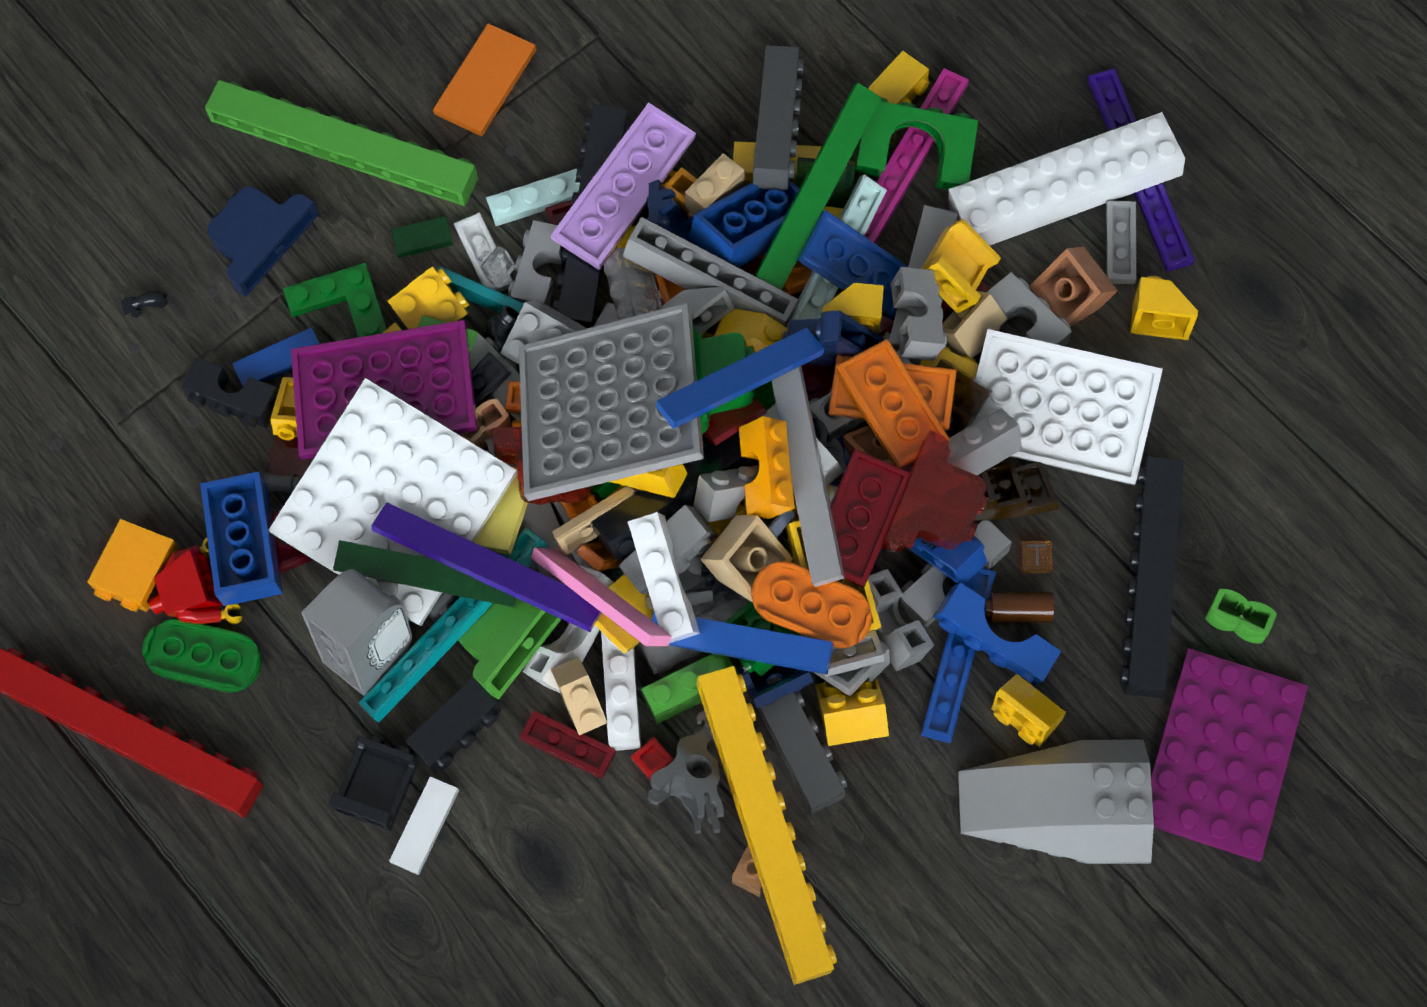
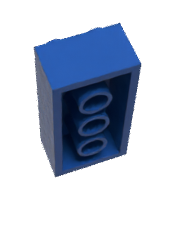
M791 180L788 181V190L758 188V185L751 183L694 214L689 240L694 245L740 268L767 252L800 188Z
M258 471L200 483L216 597L223 606L283 594L275 535L268 531L273 524L268 485L261 473Z

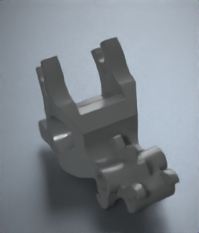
M702 711L697 715L696 720L699 725L704 721V726L697 727L694 735L681 738L677 743V755L674 761L651 775L650 785L652 789L649 791L648 800L651 804L658 805L669 796H676L682 801L683 807L690 813L695 834H701V823H703L704 813L706 821L712 824L713 833H720L718 817H723L724 808L717 791L720 783L717 760L718 751L705 711Z

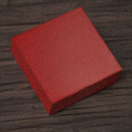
M655 737L630 756L632 761L649 780L654 772L674 761L672 756Z

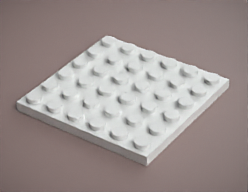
M365 378L268 531L338 575L343 572L334 571L333 566L339 540L429 558L372 531L371 525L386 502L474 542L518 471ZM374 579L382 587L383 592L389 596H396L405 605V614L419 626H422L442 594L440 592Z

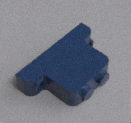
M251 186L244 187L238 193L233 194L227 206L210 220L208 235L215 248L232 260L227 268V274L235 290L244 297H247L319 216L314 202L302 194L291 196L284 204L276 203L264 193Z
M841 311L823 312L822 318L790 320L787 323V331L782 336V339L802 329L808 328L824 347L822 356L806 363L812 366H835L837 355L853 357L885 340Z

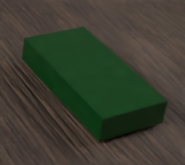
M446 216L391 229L398 258L453 245Z

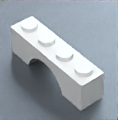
M656 512L628 521L658 625L672 635L670 643L700 634L692 605L683 590L673 556V542L665 516Z
M581 565V568L605 586L609 587L614 583L603 573ZM569 623L559 639L551 644L539 647L522 672L543 686L560 693L550 669L577 657L583 662L600 630L594 625L592 631L588 632Z
M601 632L608 743L616 751L640 749L641 735L636 691L635 649L633 647L624 654Z

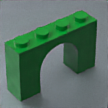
M881 97L855 148L852 172L880 177L885 171L891 135L899 129L914 127L927 132L934 139L938 147L939 161L935 188L949 190L969 182L978 120L970 119L971 116L964 113L945 114L943 110L938 108H927L926 110L915 108L914 104L908 102H900L899 105L888 103L887 99Z

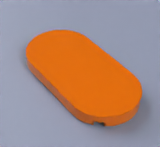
M788 561L770 564L762 569L754 579L751 589L753 605L757 612L769 622L808 638L833 642L834 648L839 649L856 645L864 639L872 624L870 606L864 595L853 587L838 581L815 587L812 584L809 569Z

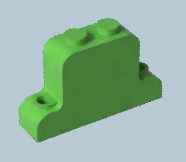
M517 598L514 608L493 603L458 640L475 659L479 660L473 670V677L490 695L500 699L561 619Z

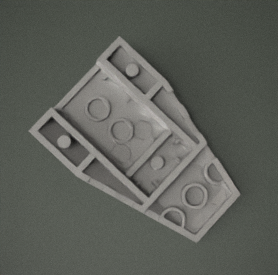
M1079 740L958 771L960 834L998 843L1004 842L1027 850L1033 849L1046 852L1048 855L1075 859L1077 862L1086 864L1151 863L1154 817L1150 761L1144 740Z

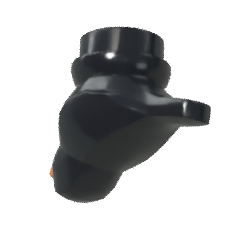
M507 305L498 310L496 316L489 318L484 332L485 337L492 339L498 348H503L519 312Z

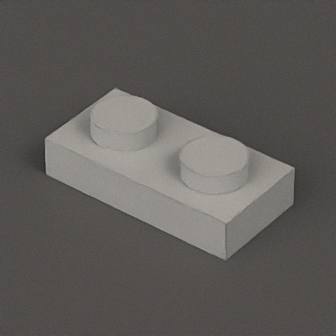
M876 630L868 632L864 639L854 646L841 649L833 648L828 675L824 674V676L828 677L884 662V652Z

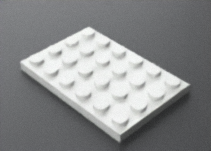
M987 329L976 380L993 391L971 425L1002 408L1020 427L1022 449L1011 455V457L1040 462L1049 466L1135 485L1163 369Z

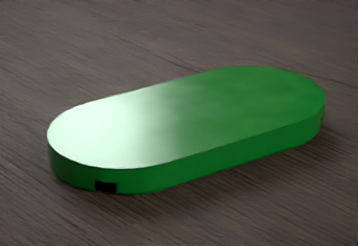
M178 618L168 619L158 626L155 625L149 630L143 641L142 653L146 664L158 676L221 692L232 693L247 688L256 680L262 667L261 652L247 635L205 624L181 622Z

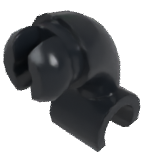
M149 291L138 297H126L121 300L123 314L127 315L131 312L132 317L136 318L141 315V307L164 308L168 303V300L165 299L167 295L160 291Z

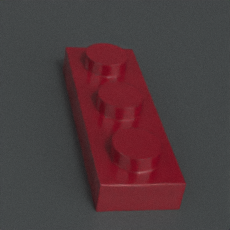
M534 710L519 737L521 741L600 779H603L616 754L615 749L584 734L579 735L576 730Z

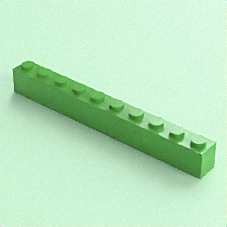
M219 80L205 106L211 122L464 207L478 180L475 165L467 159H455L447 156L440 150L434 149L431 151L422 148L416 142H404L396 139L389 133L382 132L380 134L371 131L362 124L353 125L345 122L338 116L331 115L329 117L320 114L311 107L302 108L294 105L287 99L281 98L278 100L269 97L260 90L251 91L245 89L236 82L227 83Z

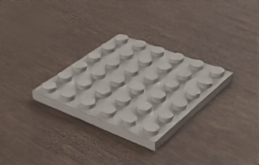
M688 303L519 346L524 496L528 501L704 459L700 416L673 429L656 408L657 400L697 381L692 315Z

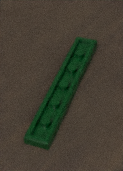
M339 540L333 566L334 571L345 572L355 569L367 578L371 577L377 580L514 608L515 597L434 559Z

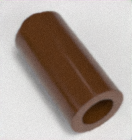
M991 592L990 598H985V617H990L991 623L1053 622L1054 619L1053 592Z

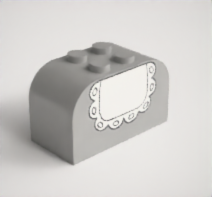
M350 569L338 575L301 614L322 663L365 696L406 654L412 641V633L408 624L409 618L404 612L405 605L396 596H389L383 592L382 587L373 578L369 577L367 579L357 570Z

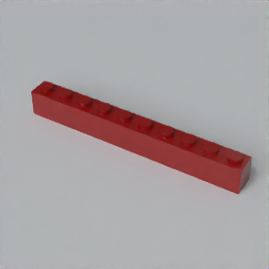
M11 647L7 651L0 648L1 694L246 818L263 788L261 782L256 779L258 777L256 772L245 766H242L240 770L231 766L232 761L217 752L214 756L205 753L206 747L192 739H189L188 743L178 739L180 734L169 727L163 726L160 730L152 726L154 722L152 719L138 712L136 716L127 713L126 710L128 708L111 699L110 703L101 700L102 694L88 686L84 690L74 686L76 681L62 673L58 677L50 674L49 671L51 669L37 660H34L32 664L23 660L25 655Z

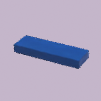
M311 327L232 364L243 387L249 377L266 382L293 370L291 349L318 345L319 342Z

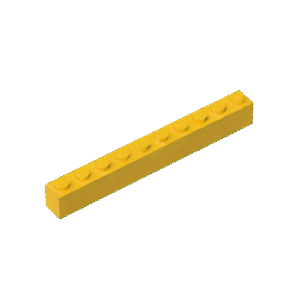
M734 666L698 676L696 686L793 984L796 985L830 974L834 970L833 964L837 963L835 952L831 944L826 945L823 933L826 932L825 922L821 913L816 914L812 903L816 901L815 892L812 884L805 882L802 871L806 870L805 862L801 852H795L792 841L796 840L795 832L791 822H785L782 813L783 810H786L785 802L781 792L776 793L772 782L776 780L775 772L771 762L766 763L762 752L766 750L765 742L761 732L756 733L753 722L756 721V716L752 704H746L743 692H746L742 674H736Z

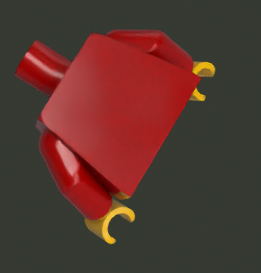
M207 538L204 539L200 547L194 545L171 554L163 570L155 577L159 594L153 596L148 601L150 609L155 614L165 611L168 616L176 617L181 622L193 624L221 622V619L225 618L231 624H238L242 621V616L231 617L228 615L232 610L241 609L238 604L227 605L224 610L219 608L222 606V603L214 592Z

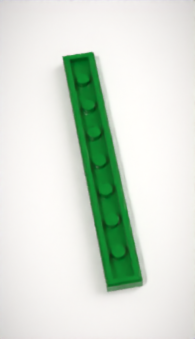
M856 83L853 86L754 275L782 290L881 100L880 96L860 83Z

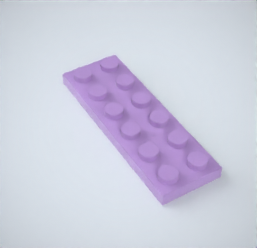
M648 102L553 231L551 239L599 270L647 205V197L649 196L648 183L658 179L663 183L695 139L696 133Z

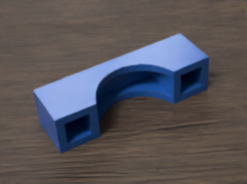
M961 582L951 587L933 616L939 621V626L949 633L954 634L956 632L965 639L964 643L976 651L982 650L990 656L989 659L992 663L1001 668L1007 667L1015 675L1018 674L1031 685L1043 682L1061 651L1037 634L1026 638L1022 642H1009L1001 639L987 624L984 612L986 599Z

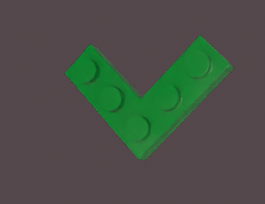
M366 263L283 288L292 318L347 301L358 337L382 334L387 330Z

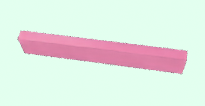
M533 549L531 558L642 644L645 646L669 645L672 635L567 556H564L558 549Z

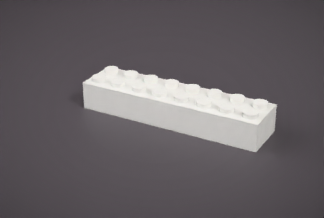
M1161 112L949 189V208L952 212L958 213L956 222L961 219L966 220L990 246L1107 203V201H1113L1182 176L1186 158Z

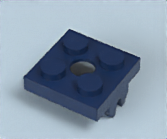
M659 179L648 183L649 196L647 197V204L649 207V218L647 220L692 243L689 240L693 219H688L686 211L675 200L676 193L672 189H666Z
M743 665L736 668L737 674H742L746 685V693L757 709L770 705L791 692L800 691L804 686L813 682L809 671L775 665L761 677L756 671L750 674ZM774 676L782 679L776 684H767V681Z

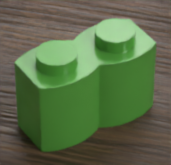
M1219 589L1205 619L1217 629L1234 631L1245 641L1261 644L1268 636L1277 613L1266 604L1247 601L1238 592L1229 589Z

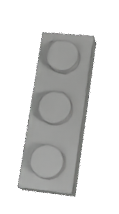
M1107 201L1106 276L1112 284H1135L1136 202Z

